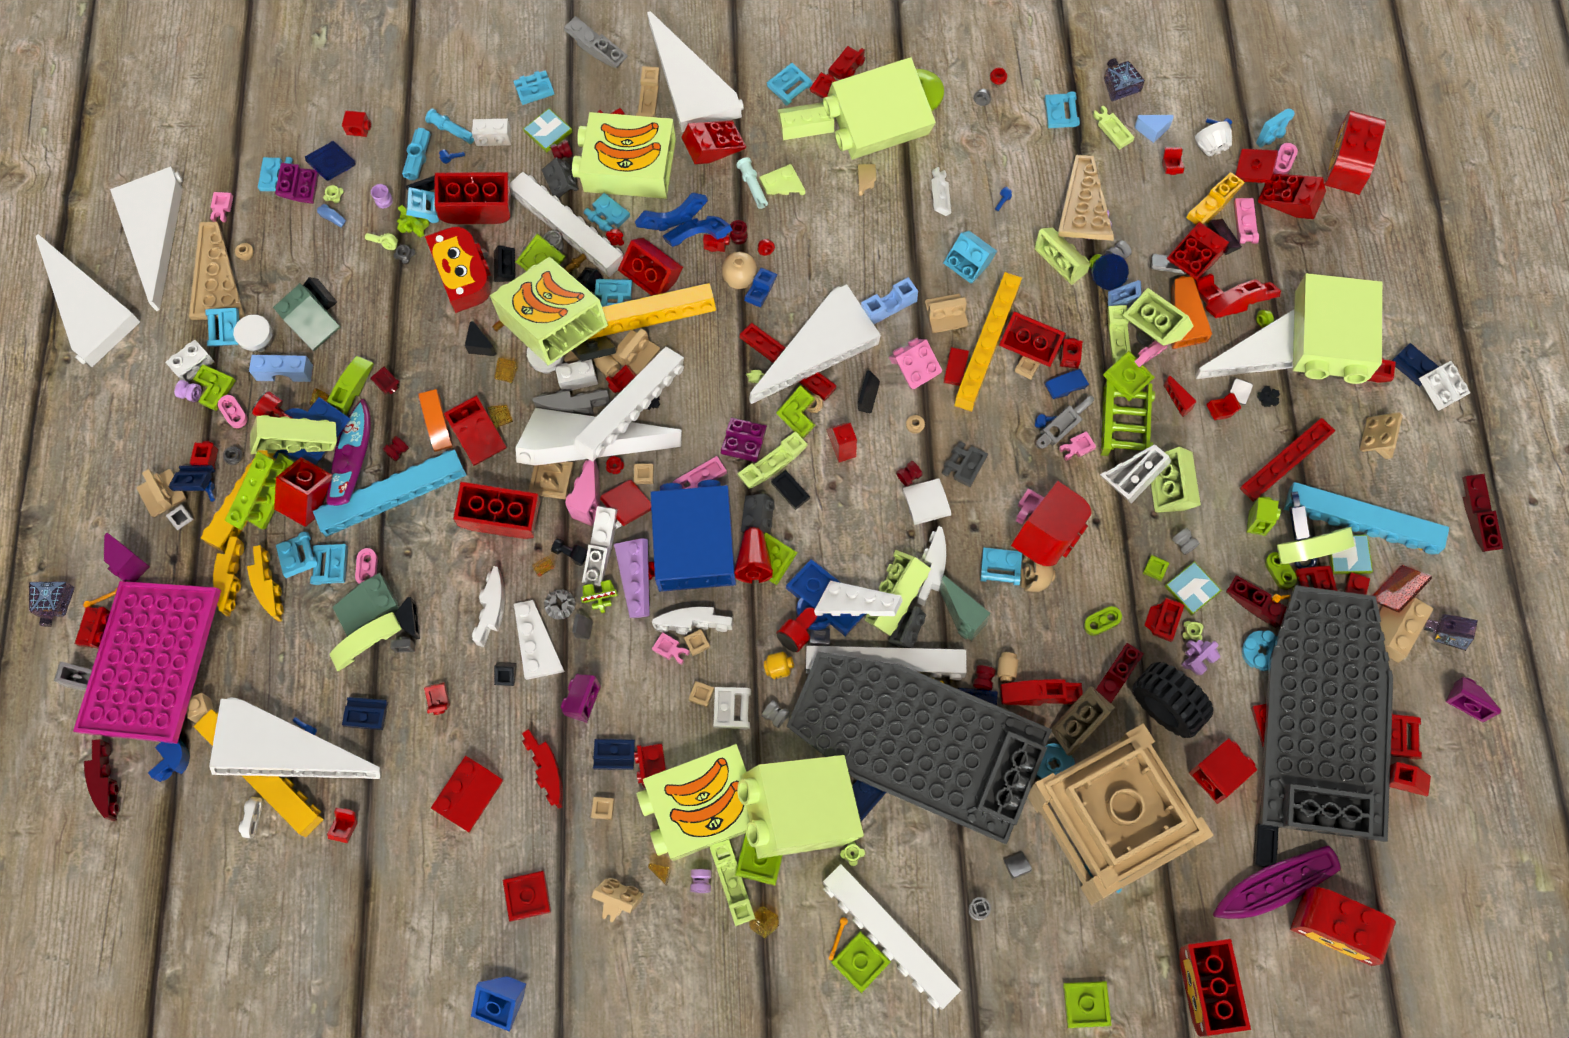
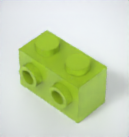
M1270 497L1258 498L1249 510L1246 532L1266 536L1276 524V521L1279 520L1281 509L1278 508L1279 501H1275Z

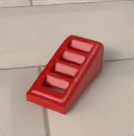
M1172 376L1167 377L1163 386L1179 413L1184 417L1194 408L1197 401Z

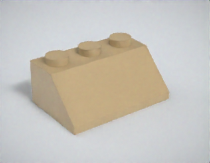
M1389 594L1379 611L1381 618L1380 626L1382 632H1384V644L1389 658L1399 663L1408 656L1434 608L1414 597Z

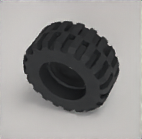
M1165 662L1152 663L1133 684V695L1148 715L1164 726L1165 729L1177 736L1180 735L1182 738L1194 737L1213 715V704L1207 694L1202 691V688L1196 685L1185 673L1177 670L1172 665L1169 666Z

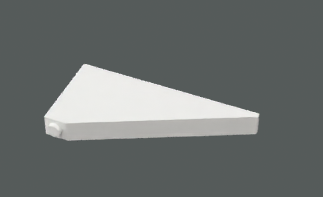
M651 11L647 12L649 25L681 131H685L688 123L729 121L741 118V110H744L742 100H738L737 93Z
M171 166L110 189L148 302L156 311L160 310L183 190L180 182H183L179 172L175 173Z
M38 234L35 237L71 349L77 354L75 358L83 365L87 363L93 367L134 329L140 321L133 313Z
M847 284L834 288L750 392L749 402L751 404L878 345L880 333Z
M1294 310L1200 367L1195 375L1196 379L1293 368Z
M535 408L516 446L517 463L543 465L588 459L574 450L575 438L596 417ZM631 422L624 433L621 432L617 436L616 441L606 447L601 457L681 447L682 430Z
M233 697L220 700L209 765L212 775L381 778L380 767L256 706Z

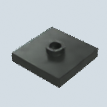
M605 336L588 339L571 351L582 362L615 354L616 348Z

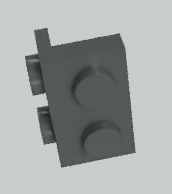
M556 157L541 170L552 195L559 199L568 190L577 191L579 188L577 179L573 177L570 170V164L566 160Z
M766 494L745 496L741 525L742 533L751 527L759 528L764 534L771 533L773 510L775 508L772 498Z
M917 606L914 609L908 608L888 642L894 646L912 648L917 641L921 626L925 622L926 614Z

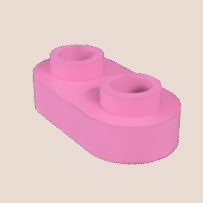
M1291 143L1281 145L1274 170L1275 174L1289 173L1298 152L1295 145Z
M231 395L221 397L218 401V408L227 422L236 429L245 426L248 418L238 401Z
M370 548L362 549L357 555L355 579L359 584L365 581L364 578L369 575L371 578L377 574L378 556ZM371 557V560L366 562V559Z

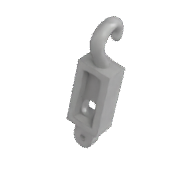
M1088 396L1074 409L1071 406L1065 408L1040 431L1042 436L1036 441L1037 448L1044 449L1049 444L1053 446L1083 420L1079 414L1093 403L1094 397ZM1053 426L1059 429L1060 433L1057 437H1054L1050 432V428Z

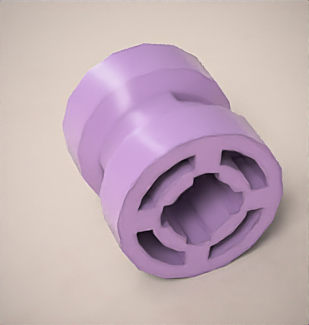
M377 184L372 187L371 195L379 208L389 207L393 202V198L387 186Z
M180 380L176 384L174 392L178 398H187L188 401L197 402L201 396L202 389L199 384H189L188 381Z
M705 869L691 870L693 883L690 885V892L710 893L711 885L709 884V879L711 878L712 871Z

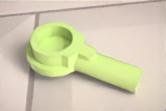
M370 233L365 235L366 240L381 243L387 250H395L397 248L398 239L390 233H384V235L380 236Z

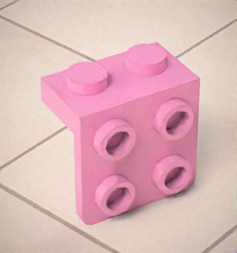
M915 338L908 342V346L897 348L893 351V355L889 356L892 364L899 365L911 389L919 387L942 372L927 339Z

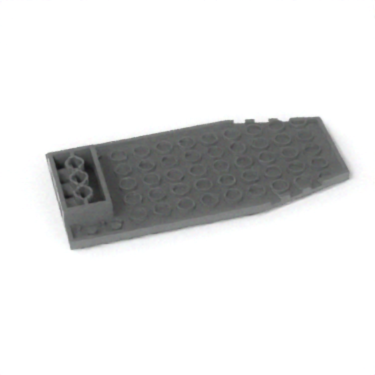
M1296 585L1293 587L1268 667L1260 825L1388 842L1393 674L1389 668V655L1385 649V636L1380 626L1381 618L1376 596Z
M818 652L786 726L825 757L845 755L848 772L852 778L1006 845L1014 825L1018 823L1047 747L1045 746L1052 731L1048 727L905 666Z

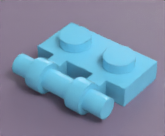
M546 70L536 71L534 74L526 77L523 75L513 81L522 105L555 95Z
M263 157L258 182V189L260 191H276L280 165L282 163L281 158ZM286 157L284 163L292 164L293 159Z
M605 193L592 204L595 211H591L589 208L584 210L588 220L595 222L602 231L606 232L614 229L611 227L613 224L619 228L630 217V213ZM600 216H604L606 220L601 219Z
M596 279L595 296L601 299L602 307L622 303L624 299H632L633 282L632 280ZM608 299H618L617 303H608Z

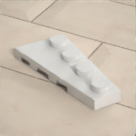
M830 581L814 612L816 616H823V613H831L832 616H840L841 613H851V616H859L860 614L895 616L903 600L900 595Z
M534 601L515 603L514 609L525 679L528 680L565 672Z

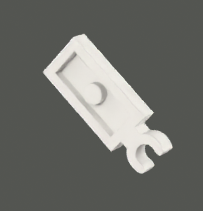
M939 167L932 170L934 178L931 179L933 207L935 211L947 216L951 214L949 183L945 181L946 171L940 172Z

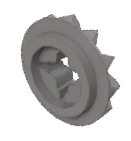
M555 589L553 592L548 593L546 600H544V609L551 618L565 619L573 613L575 599L570 592L564 589ZM557 598H559L561 602L565 601V603L562 604V610H560L558 606H554V604L557 603Z

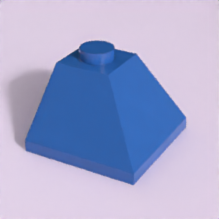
M508 976L478 982L471 1017L510 1032L524 998L526 983Z

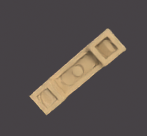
M642 66L641 91L636 116H656L660 77L659 67Z

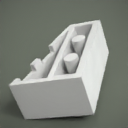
M1153 445L1100 475L1119 494L1132 503L1171 463V459L1159 447Z

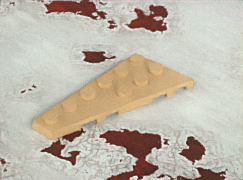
M1075 156L1058 236L1114 241V234L1111 229L1110 219L1108 218L1094 156Z
M200 222L189 318L191 320H208L205 315L206 309L238 308L239 318H243L245 315L220 225L218 222Z

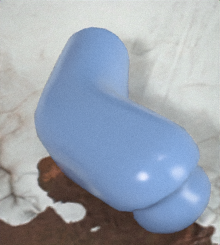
M322 204L321 207L317 208V213L322 218L331 221L340 228L345 224L346 220L328 205Z

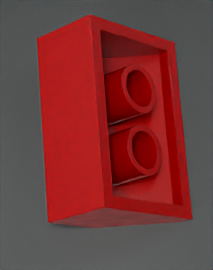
M645 238L631 240L618 271L653 296L666 293L677 282L683 267Z
M1014 311L999 346L1051 367L1066 337V333Z
M465 755L431 806V809L470 833L504 780Z

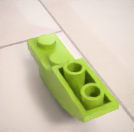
M356 356L340 376L327 402L344 415H347L355 396L359 397L374 363Z

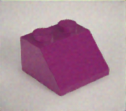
M109 533L104 535V562L109 565L107 569L125 582L127 580L136 582L150 566Z
M576 674L575 678L571 679L568 686L569 694L567 698L563 699L561 704L562 713L565 716L585 723L588 722L601 688L596 676Z

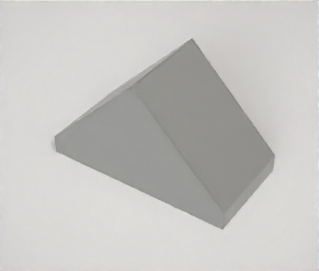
M59 662L54 681L67 688L86 690L92 670Z

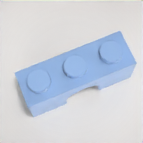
M908 277L893 285L892 291L885 297L880 298L876 294L861 302V306L872 323L876 324L917 302L918 290Z
M252 355L249 372L256 381H275L276 375H283L289 377L293 382H311L313 364L307 356Z

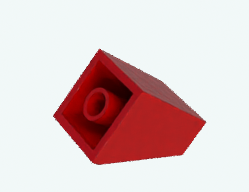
M300 457L276 477L274 509L306 527L315 520L313 511L323 504L332 480V474Z
M1229 738L1189 772L1216 804L1226 799L1258 770L1255 767L1254 761L1250 757L1245 756L1240 751V746Z

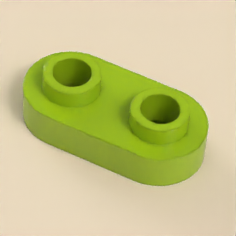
M1278 552L1271 553L1265 560L1267 570L1279 588L1283 590L1291 589L1297 582L1295 572L1289 563H1275L1274 559H1278L1280 562ZM1284 576H1288L1290 581H1287Z
M1107 607L1087 617L1084 622V630L1091 636H1097L1106 632L1121 622L1122 613L1116 607ZM1107 616H1113L1114 620L1110 621ZM1090 624H1095L1097 629H1092Z

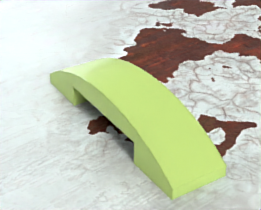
M1127 305L1108 306V332L1113 365L1125 353L1131 352L1128 333L1129 321L1122 316L1127 311Z
M795 431L781 441L779 447L754 465L752 463L737 473V476L749 489L755 487L787 466L808 444Z
M1347 527L1300 541L1294 540L1278 544L1277 549L1280 564H1287L1334 554L1352 548L1355 544L1352 529Z
M391 612L381 616L341 641L329 654L336 670L340 671L354 662V657L379 640H386L400 631L402 628L395 614Z
M729 839L709 846L735 926L754 920L755 916L742 877L735 876L737 862Z

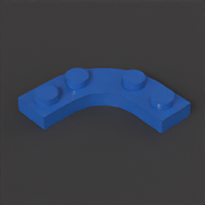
M691 193L678 208L666 213L644 210L636 219L635 224L638 228L665 231L668 228L692 220V217L708 201L706 195Z
M707 216L706 220L699 221L698 218L689 220L663 235L666 243L674 247L680 245L686 238L698 233H708L718 240L726 237L733 230L730 224L723 219Z

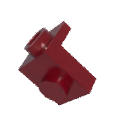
M385 366L370 378L384 395L387 393L392 395L399 389L397 385L400 381Z

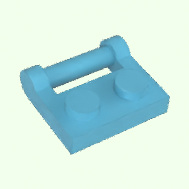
M791 63L767 82V87L787 106L806 88L809 89L813 82L798 67ZM799 80L802 81V83L799 86H797L794 90H792L789 94L785 93Z
M1075 92L1045 95L1048 128L1076 127L1080 124L1079 117H1077L1075 102L1077 96ZM1064 102L1069 103L1070 119L1065 117Z
M1285 109L1265 122L1256 144L1261 148L1266 144L1270 145L1276 138H1283L1289 121L1294 117V111L1292 109Z
M409 187L406 215L428 219L431 223H437L439 218L435 209V192ZM426 200H429L431 203L430 210H426Z
M206 309L205 315L208 318L209 337L207 346L239 345L233 335L234 327L239 321V309ZM217 315L219 321V340H216L215 316Z
M301 532L297 537L276 545L282 573L285 578L314 568L317 565L316 558L313 557L309 542L311 538L308 532ZM300 545L303 546L306 558L303 562L298 548Z
M346 544L314 545L313 553L317 565L313 568L310 584L345 583L348 546ZM326 553L324 576H321L322 554Z
M983 547L980 581L1009 582L1019 586L1022 553L1019 551ZM987 569L1012 571L1014 575L987 572Z

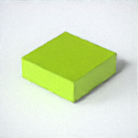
M1151 555L1143 574L1162 581L1169 562Z

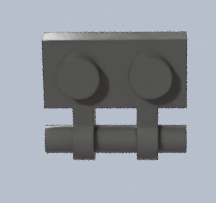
M959 441L957 446H954L950 459L945 462L942 474L949 476L951 471L956 472L954 480L971 488L988 457V453L973 446L966 451L964 450L966 444ZM958 458H963L961 465L956 464Z

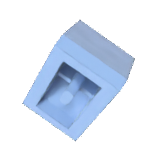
M1138 115L1135 129L1154 143L1170 128L1174 117L1173 115Z
M1137 280L1108 291V306L1127 305L1128 310L1141 296V281Z

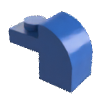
M180 738L177 744L161 742L155 747L164 759L151 769L148 774L152 779L161 782L168 779L173 771L182 774L186 770L190 761V754Z

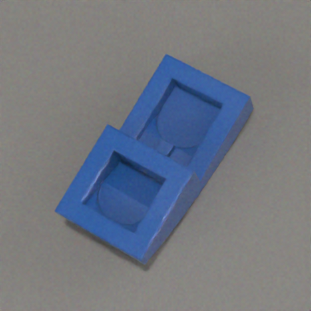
M760 268L753 279V285L745 295L744 301L761 308L777 278V274Z
M1081 369L1051 379L1045 385L1052 398L1057 399L1068 396L1073 391L1085 389L1089 383Z

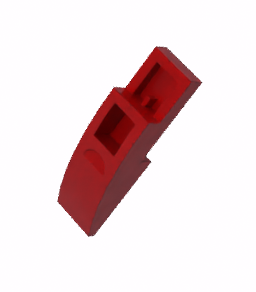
M1255 279L1229 289L1211 301L1205 309L1215 318L1247 311L1249 304L1280 297L1281 290L1271 282L1262 284Z
M1065 679L1028 680L1000 685L1002 705L1041 706L1043 703L1074 704L1083 694L1082 683L1066 682Z
M528 729L522 733L525 738L522 742L528 751L532 750L535 755L532 759L539 768L535 771L538 776L535 780L541 789L545 787L548 792L545 796L550 805L553 806L555 804L558 808H561L563 804V784L556 758L548 743L545 741L539 745L532 732Z

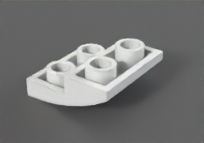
M1452 361L1419 378L1438 411L1470 394L1467 384L1461 378L1458 369Z
M939 478L903 488V494L909 506V513L914 525L951 516V510Z

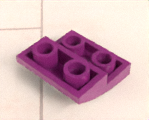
M281 163L275 194L293 201L314 204L319 177L318 170L302 169L299 167V164Z
M731 418L726 429L721 454L757 462L767 425Z

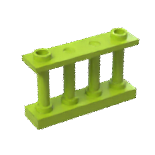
M1107 380L1103 395L1101 456H1108L1114 448L1144 451L1153 446V442H1150L1152 402L1155 399L1152 383L1148 384L1145 392L1140 391L1134 397L1145 399L1144 409L1121 407L1114 404V398L1124 396ZM1113 415L1144 416V426L1118 424L1116 421H1113ZM1112 432L1143 433V443L1115 441L1112 438Z
M257 452L225 521L239 530L243 529L246 521L251 522L260 529H266L275 511L276 477L292 465L295 460L283 453H279L274 461L261 452Z

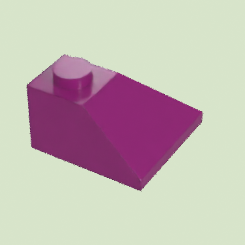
M1462 677L1457 680L1446 699V703L1481 722H1485L1501 712V709L1486 691L1470 678Z

